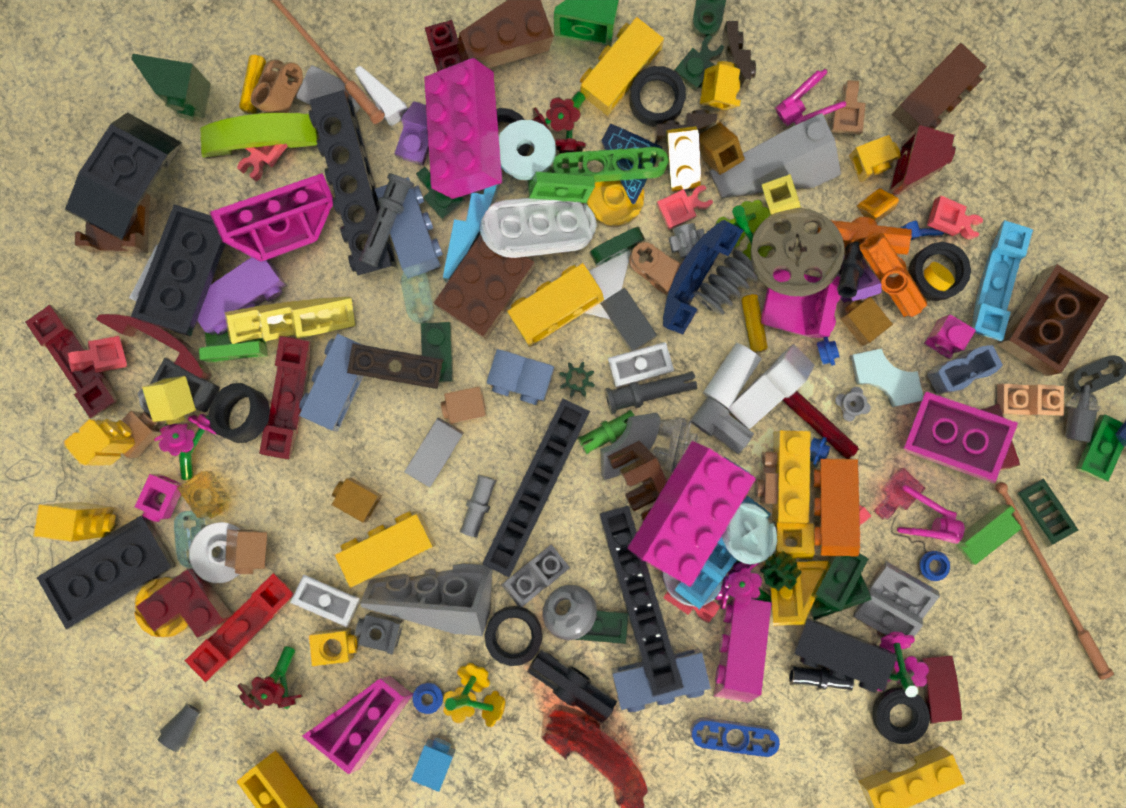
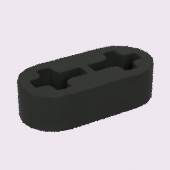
M1116 355L1092 361L1070 372L1067 378L1068 387L1075 394L1082 395L1084 385L1080 386L1078 381L1084 376L1092 375L1093 379L1085 383V385H1090L1089 393L1100 390L1125 377L1126 362L1123 358ZM1109 365H1115L1116 369L1112 373L1102 375V370L1108 368Z

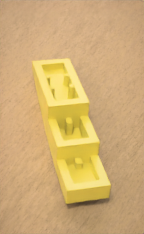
M351 297L290 301L224 312L229 340L232 344L258 338L269 341L278 339L279 336L287 337L295 335L298 339L355 326Z

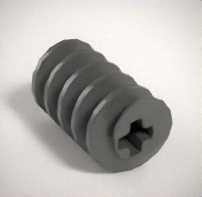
M734 249L732 252L733 258L727 257L724 260L725 266L719 265L716 268L717 275L710 274L708 277L709 284L702 283L699 286L702 293L698 291L693 292L694 297L713 313L716 312L724 315L725 311L721 305L724 303L732 307L733 302L730 299V295L740 298L742 295L738 287L740 286L748 290L750 286L746 279L749 278L754 281L758 279L751 260L739 250Z

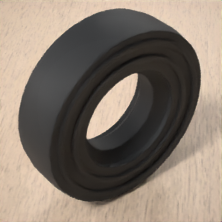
M891 688L883 692L873 706V721L877 730L883 737L893 743H913L919 740L928 729L930 722L929 710L925 701L918 694L914 697H909L903 688ZM898 704H905L912 711V719L904 727H896L890 721V712Z

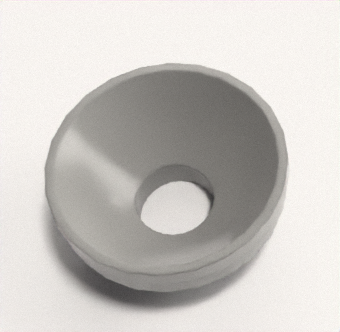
M561 586L555 589L544 603L542 612L544 624L551 634L559 639H579L592 628L597 616L596 602L593 596L580 586ZM565 599L570 600L571 608L569 612L565 615H558L556 612L558 603Z

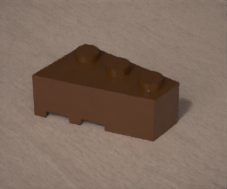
M506 0L459 32L457 49L462 62L474 58L487 68H492L548 52L554 35L541 0Z

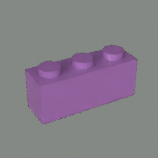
M251 257L210 285L197 321L205 332L211 335L216 333L217 335H222L228 332L224 312L259 306L266 300L268 302L272 301L282 294V289L287 284L270 259L260 262Z

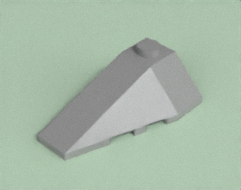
M822 113L744 152L745 160L725 173L719 175L714 169L709 171L721 198L763 193L761 184L791 174L795 189L814 188L841 175L836 142Z
M457 564L453 565L452 570L436 572L434 568L425 570L424 575L413 577L400 574L369 580L360 605L366 609L449 633L483 636L490 614L492 569L484 565Z

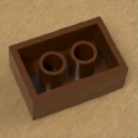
M480 234L434 301V304L438 309L486 341L535 270V262L528 257L509 258L495 253L485 244Z
M1058 264L1042 270L1009 322L1004 339L998 341L996 345L1045 376L1060 374L1065 369L1109 296Z

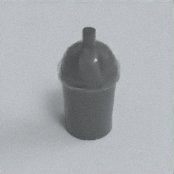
M1084 385L1083 392L1074 394L1070 402H1067L1068 415L1065 438L1086 442L1091 441L1097 411H1099L1100 406H1098L1097 398L1089 393L1090 385Z

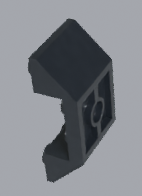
M125 113L109 125L81 168L66 204L65 211L123 241L138 217L137 207L162 167H169L182 146V142L130 113Z

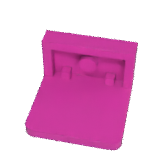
M782 269L775 271L773 277L778 282H786L790 279V274ZM804 274L805 279L811 283L821 280V277L817 278ZM837 276L825 289L808 296H787L768 288L761 323L768 327L810 338L830 337V333L836 324V317L834 316L836 305L841 298L837 291L840 277Z

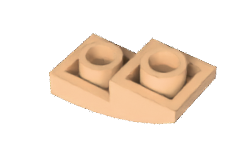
M997 384V404H999L1002 413L1008 415L1064 416V386Z

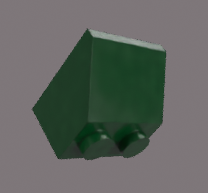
M132 54L131 60L154 93L165 102V106L176 112V116L189 120L194 119V116L205 118L211 83L192 63Z

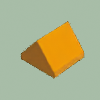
M879 188L860 202L857 208L864 217L872 218L878 223L896 209L899 199Z

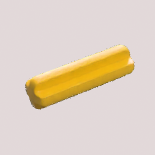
M259 55L249 56L239 104L241 111L254 114L257 111V107L251 103V94L257 86L266 65L264 57Z
M757 294L743 296L741 302L750 348L755 353L765 351L768 345L764 325L761 323L762 314Z

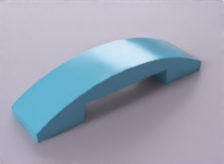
M1006 220L1002 222L987 258L977 292L972 328L976 329V334L998 341L1004 339L1011 313L1007 311L1020 261L1026 257L1033 229Z

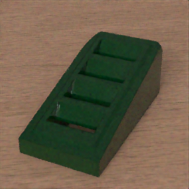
M1044 478L1016 493L1047 547L1079 531ZM1042 491L1043 497L1034 502L1030 501V496ZM1048 501L1050 507L1038 513L1036 507ZM1054 512L1056 518L1045 523L1042 518ZM1060 523L1062 529L1052 534L1050 528Z

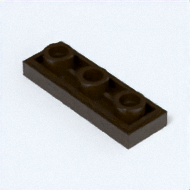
M352 343L347 373L438 389L443 359ZM394 360L401 363V369L398 372H393L389 368V364Z

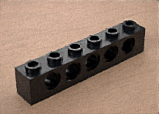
M345 90L311 99L312 110H309V118L313 127L317 128L320 139L316 141L320 155L325 157L328 168L324 169L328 184L330 186L333 185L336 197L332 198L333 206L338 215L341 214L344 226L340 227L344 242L348 243L351 255H348V260L352 271L356 272L357 276L368 277L397 269L398 266L390 236L385 244L377 267L358 260L363 251L362 241L365 237L369 236L380 207L377 202L378 197L375 191L374 177L351 95ZM340 121L341 130L337 134L331 135L330 128L332 124ZM344 150H348V161L344 164H339V154ZM351 179H356V190L352 193H347V182ZM363 207L365 217L361 222L356 223L354 212L358 208Z
M562 398L482 565L510 578L590 413L589 410Z
M629 505L600 513L601 525L652 697L682 689L684 686L646 561L628 549L637 533Z

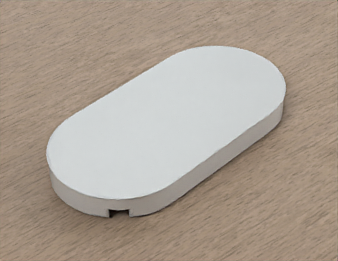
M521 198L502 200L492 204L481 220L480 232L485 244L492 251L504 257L517 258L580 250L591 241L597 223L593 211L585 203Z

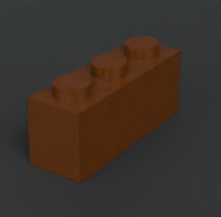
M960 43L900 104L892 115L911 133L919 125L935 129L942 122L939 116L945 110L950 114L961 103L962 99L959 95L965 89L970 93L983 80L979 74L987 66L964 44Z

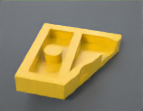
M828 561L797 562V569L801 570L802 573L796 579L797 583L792 589L789 590L784 585L780 591H777L771 587L773 626L805 624L815 600L811 594L822 576Z

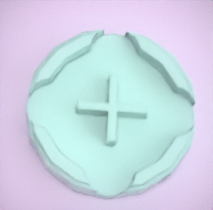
M742 503L721 536L726 549L734 558L744 564L752 565L765 561L775 552L777 545V532L774 524H770L766 518L768 514L755 504Z

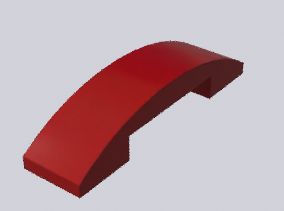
M275 573L270 575L210 638H207L184 660L205 683L238 654L294 596V592Z

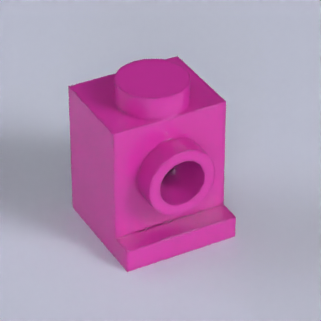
M949 314L937 320L924 345L951 359L954 353L964 351L976 329Z
M149 474L134 507L144 511L142 516L156 522H160L161 519H169L182 491H185L187 485L162 474ZM162 493H164L166 497L163 503L161 504L159 501V496Z

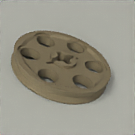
M794 208L774 213L761 223L752 240L751 262L756 275L768 288L787 296H808L825 289L837 277L844 258V242L838 228L826 216L810 209ZM784 222L790 226V231L786 234H779L774 230L773 226L776 223ZM814 222L820 226L821 231L817 234H809L805 231L804 226L807 223ZM796 238H798L799 250L802 252L799 257L798 267L796 266V257L793 252ZM767 245L775 250V254L772 257L764 258L759 255L758 249ZM830 246L836 250L837 255L830 259L824 258L819 250L822 247ZM777 270H786L790 274V279L786 282H778L774 279L773 273ZM809 270L818 271L821 275V280L811 283L805 279L804 274Z

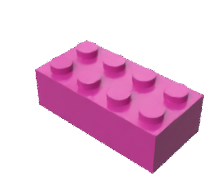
M471 58L425 76L431 188L455 199L502 183L494 72L476 59Z
M692 440L628 546V549L642 560L691 587L756 478L710 448Z

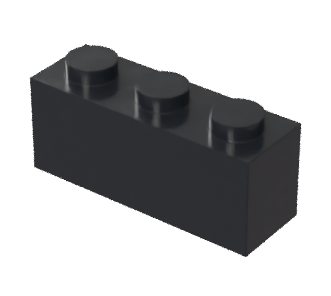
M808 618L794 653L801 656L799 660L801 663L813 668H817L818 664L830 668V675L842 680H846L849 676L859 681V687L876 693L877 689L885 690L897 658V653L811 618Z

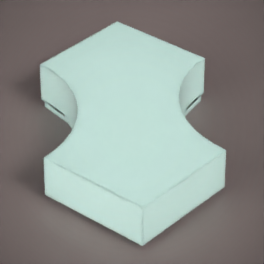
M882 348L851 355L856 383L858 385L869 384L879 388L886 394L892 407L923 400L924 396L918 371L907 372L894 367L886 359Z

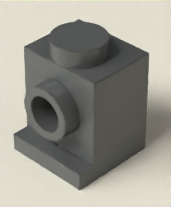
M372 612L367 613L365 619L360 618L356 626L355 636L360 637L358 645L385 651L393 655L398 648L404 620ZM378 628L382 633L381 638H374L371 633L372 629Z

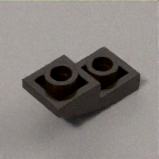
M726 21L722 32L727 62L735 64L734 68L740 69V88L747 89L751 79H754L756 75V61L751 60V50H742L744 35L743 31H738V21Z
M694 110L692 113H687L684 125H680L678 121L673 120L657 124L655 144H667L666 130L696 126L699 135L715 125L717 114H709L708 110Z

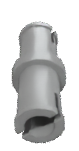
M479 474L472 497L467 500V513L462 528L459 531L462 534L477 538L484 515L489 512L490 506L488 502L496 483L495 479Z

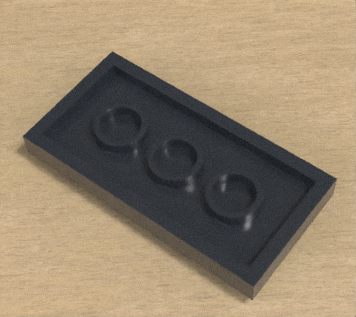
M173 205L132 311V318L191 337L226 245L222 241L211 215Z
M141 515L36 578L67 630L175 567L150 521Z

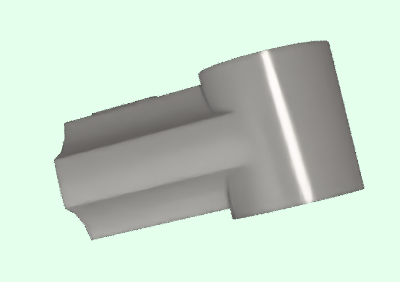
M708 397L690 421L701 431L711 437L714 436L735 453L739 454L750 442L754 433L730 416V412L723 405Z

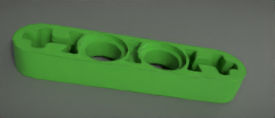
M659 147L568 152L555 157L552 173L594 176V182L657 178L666 171L668 156ZM623 158L628 159L632 162L633 167L627 171L621 170L617 166V161ZM638 158H641V163H640V164H642V168H641V169H638V164H639V159H638ZM650 158H655L656 162L659 163L658 167H653ZM596 160L601 162L604 168L596 173L590 171L587 164L590 161ZM578 162H583L582 173H579ZM562 164H568V168H570L569 173H564Z

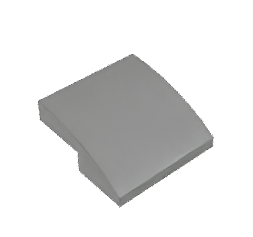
M886 561L868 587L871 600L858 604L854 617L884 635L892 632H902L904 635L915 637L923 626V618L939 599V591Z

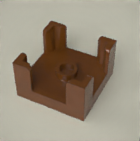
M146 193L137 207L138 217L123 241L86 222L85 234L80 231L75 232V246L88 252L148 253L150 195Z
M637 441L607 456L613 469L635 459V462L620 469V473L629 487L640 482L642 483V486L625 495L633 511H637L657 500L667 480L657 457L646 446ZM651 508L641 513L642 521L645 520Z

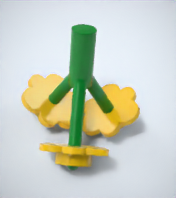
M473 663L460 666L457 674L462 678L461 683L465 688L458 687L455 692L448 691L444 694V714L451 716L453 722L460 724L465 721L466 716L472 717L474 715V708L483 709L482 718L485 719L486 726L493 727L496 721H500L502 718L505 698L500 696L498 691H493L491 695H487L484 698L483 703L476 701L475 694L470 692V690L481 692L484 688L489 687L488 671Z

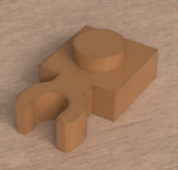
M762 452L761 479L756 480V497H760V503L777 504V452Z

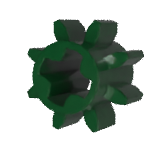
M569 362L568 368L570 371L568 373H559V376L566 379V383H563L560 389L568 387L571 390L570 398L574 396L575 392H580L583 397H586L584 389L587 386L590 388L595 386L593 382L588 381V377L594 374V370L586 372L584 370V362L580 364L579 368H574ZM573 373H577L578 376L584 375L585 379L582 380V387L578 388L576 384L570 385L569 381L572 380Z
M782 551L777 557L775 554H772L765 560V565L760 569V572L764 573L765 583L777 591H780L784 585L789 590L792 589L797 583L796 579L802 573L801 570L797 569V559L785 554V551Z

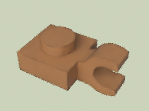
M847 80L846 84L843 85L842 100H836L834 104L845 101L846 106L833 111L831 132L854 135L863 133L866 103L857 102L859 81Z

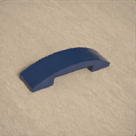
M722 220L707 231L693 246L679 267L671 284L663 315V326L665 328L684 334L698 310L690 304L694 298L693 292L698 291L699 286L702 284L719 253L729 257L743 233V229L726 220Z

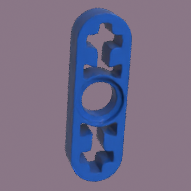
M702 717L695 720L690 729L691 737L695 744L705 749L770 757L778 751L780 746L777 734L767 726ZM704 725H707L710 732L719 733L718 727H722L720 732L721 743H717L718 738L713 735H707L706 740H702L697 731L703 730ZM732 729H738L743 733V740L738 745H731L726 740L728 732ZM752 731L751 736L755 739H763L764 734H767L772 744H766L765 749H762L760 743L750 741L751 747L749 748L747 747L750 740L748 732Z

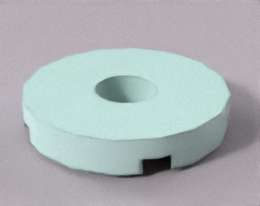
M519 120L509 124L499 135L501 168L516 179L532 180L536 171L547 172L552 162H554L556 157L555 140L551 132L541 123L533 120ZM529 144L535 150L529 156H522L518 153V148L521 145Z

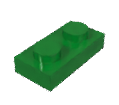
M1106 414L1099 415L1092 431L1091 441L1086 444L1077 464V470L1103 482L1109 481L1124 448L1115 435L1123 422Z

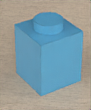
M428 738L411 781L439 792L456 749L451 748V744L443 739L434 738V740Z

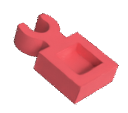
M287 144L245 148L251 155L243 158L238 163L237 169L244 174L249 167H254L250 177L257 182L263 175L262 167L267 164L272 168L287 148Z
M705 185L695 188L691 196L687 197L683 189L657 201L656 205L668 230L695 219L697 215L694 209L706 210L712 205V199L706 202H701L698 199V195L706 191Z
M939 196L934 200L927 225L950 236H955L960 232L964 238L971 240L978 237L979 233L973 231L970 224L976 226L983 222V218L978 215L967 216L965 215L966 206L944 196Z

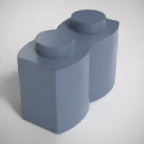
M986 345L968 350L959 355L955 360L935 366L929 371L927 376L936 394H944L964 389L976 379L993 375L1003 364L994 346Z
M497 349L486 383L492 386V392L508 396L510 391L521 394V401L537 405L538 400L545 402L555 367Z

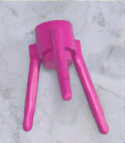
M826 69L822 71L817 70L789 97L774 107L777 115L787 127L792 123L797 125L821 113L826 115L846 106V102L842 101L807 115H802L806 108L800 98L827 74L828 71Z
M903 486L904 491L936 510L943 517H937L934 520L932 530L898 527L897 532L931 537L958 544L963 538L965 526L963 521L956 519L957 513L943 508L911 487Z

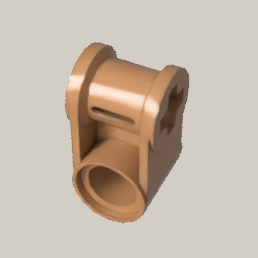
M276 59L268 61L264 66L257 86L251 94L252 105L264 113H288L303 80L301 67L293 62L284 64Z
M642 242L636 245L629 256L630 268L646 279L655 289L668 296L671 284L681 264L649 242ZM643 253H646L648 255L647 261L642 264L638 260Z

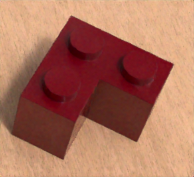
M192 568L186 569L136 606L153 632L167 627L182 616L197 638L210 633L232 616L210 583L200 578Z

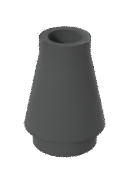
M186 703L183 709L160 730L161 734L158 737V741L175 752H178L181 747H186L197 719L201 715V711Z

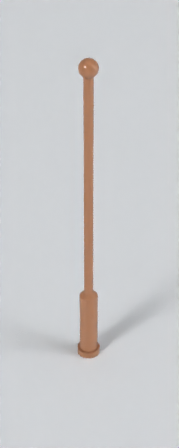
M271 0L342 80L346 91L367 113L372 123L377 124L381 122L385 116L384 112L375 106L353 80L349 81L279 0Z
M1004 482L997 483L995 486L996 491L1002 494L1007 505H1012L1015 509L1012 514L1022 527L1023 534L1078 630L1077 637L1095 667L1098 678L1104 680L1113 676L1114 672L1108 667L1089 631L1081 625L1009 496L1007 484Z

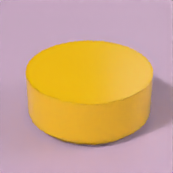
M932 262L924 270L925 279L937 290L947 291L955 282L951 272L940 263Z

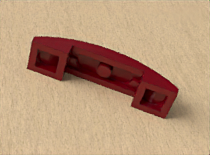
M48 305L25 321L39 344L49 350L75 389L76 393L74 396L90 419L95 418L117 402L104 373H95L93 365L80 371L71 372L68 353L88 349L52 305Z
M100 314L96 318L100 323L122 335L132 338L137 330L142 331L180 352L174 364L200 378L210 380L212 377V373L206 363L200 360L199 354L174 333L125 315Z
M279 336L275 359L277 372L269 421L262 434L259 451L261 455L288 460L291 457L301 421L299 405L307 388L311 341Z

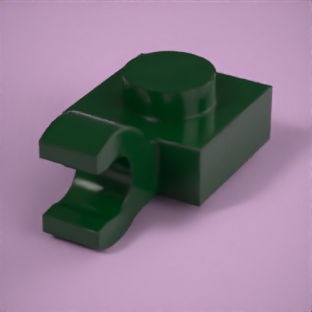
M425 166L416 173L419 181L429 191L423 196L424 200L442 221L447 219L465 203L462 196L452 199L432 189L431 175Z

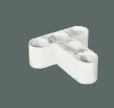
M792 344L727 409L747 429H750L780 401L795 393L806 382L815 365L795 344Z

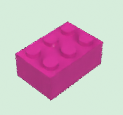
M925 392L904 450L915 456L995 484L1018 422Z

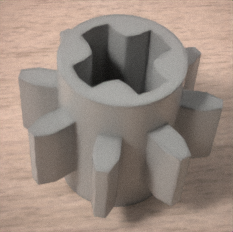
M695 223L674 228L675 236L669 237L672 253L679 251L680 258H685L693 246L705 234L704 229L696 230Z

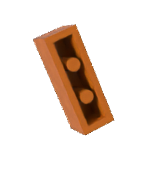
M821 459L820 469H814V487H820V498H814V516H820V527H815L814 529L815 545H821V556H859L858 459Z

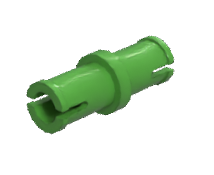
M629 410L609 422L605 420L600 423V427L577 437L580 445H584L583 450L585 454H589V452L608 442L610 444L616 442V438L621 436L627 427L628 417L634 416L633 412Z

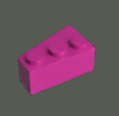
M391 676L380 678L351 699L346 705L325 718L316 727L303 734L302 737L349 775L361 769L409 702L413 693Z

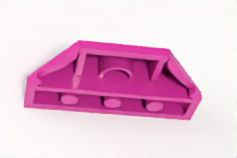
M323 173L213 210L210 214L224 243L263 262L316 242L333 206V196Z

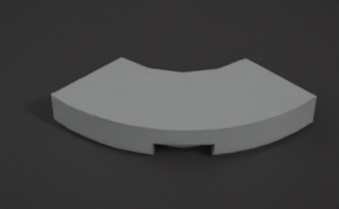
M658 413L628 417L627 427L622 436L612 445L600 449L601 476L604 480L621 475L620 469L635 462L634 459L613 469L607 456L637 441H640L649 450L651 449L660 427V416Z

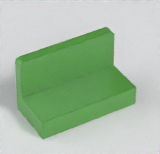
M549 167L547 172L536 171L533 179L528 180L530 199L587 203L595 188L594 176L552 173L553 167ZM562 168L564 173H569L570 168Z
M205 332L206 347L199 348L200 360L209 363L268 356L266 341L263 338L232 344L229 340L228 332L222 335H217V333L211 335Z
M998 504L964 531L963 538L955 545L970 564H978L1022 529L1011 515L1015 511L1012 505Z

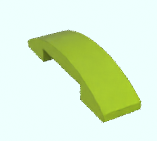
M303 113L243 115L219 120L200 128L201 156L203 157L232 155V150L280 144H287L289 148L317 145L316 141L318 139V130L313 127L309 114Z

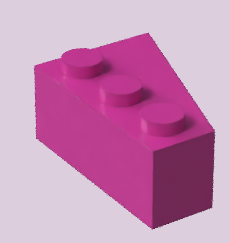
M734 597L729 604H726V608L723 611V622L726 623L719 643L721 655L716 670V684L713 697L750 703L762 695L771 612L770 602L751 599L748 604L742 605Z

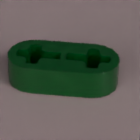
M635 227L596 246L589 253L595 265L598 266L634 249L636 245L645 242L646 239L640 227Z

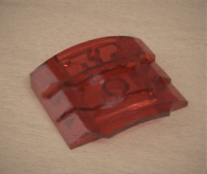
M554 704L543 717L541 739L565 760L573 751L578 753L612 782L615 803L620 808H644L643 797L648 792L646 781L639 763L623 740L612 729L587 713L572 707Z

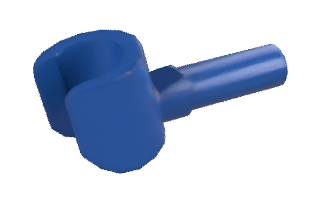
M917 220L900 227L912 229L911 241L919 237L944 235V232L934 228L920 229Z

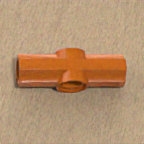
M859 217L852 222L831 220L841 233L844 248L851 242L863 243L866 237L874 233H884L896 254L908 255L912 229L878 226L876 221L869 217ZM818 225V232H817V233H819V232L821 231V228H820L819 225Z
M874 233L866 237L863 243L859 245V248L879 278L882 289L891 296L904 317H913L921 313L924 307L927 306V301L907 271L905 261L898 257L884 233ZM893 273L899 274L896 277H888L890 274Z

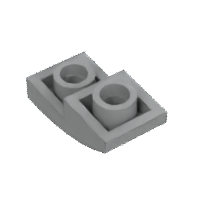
M438 417L404 472L426 486L431 487L464 432Z
M549 545L501 585L517 606L521 608L570 567L555 548Z

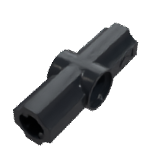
M543 649L536 655L527 670L529 674L553 689L552 692L559 699L572 707L576 705L602 724L608 719L617 703L616 699L592 684L591 679L573 666H566Z

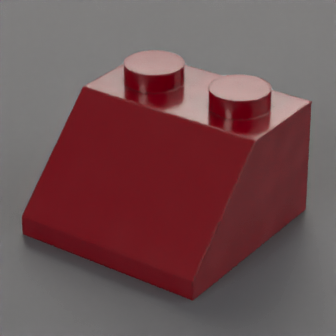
M919 125L901 143V156L896 161L888 193L897 197L928 180L935 173L940 172L945 165L950 164L956 151V147L952 146L955 135Z

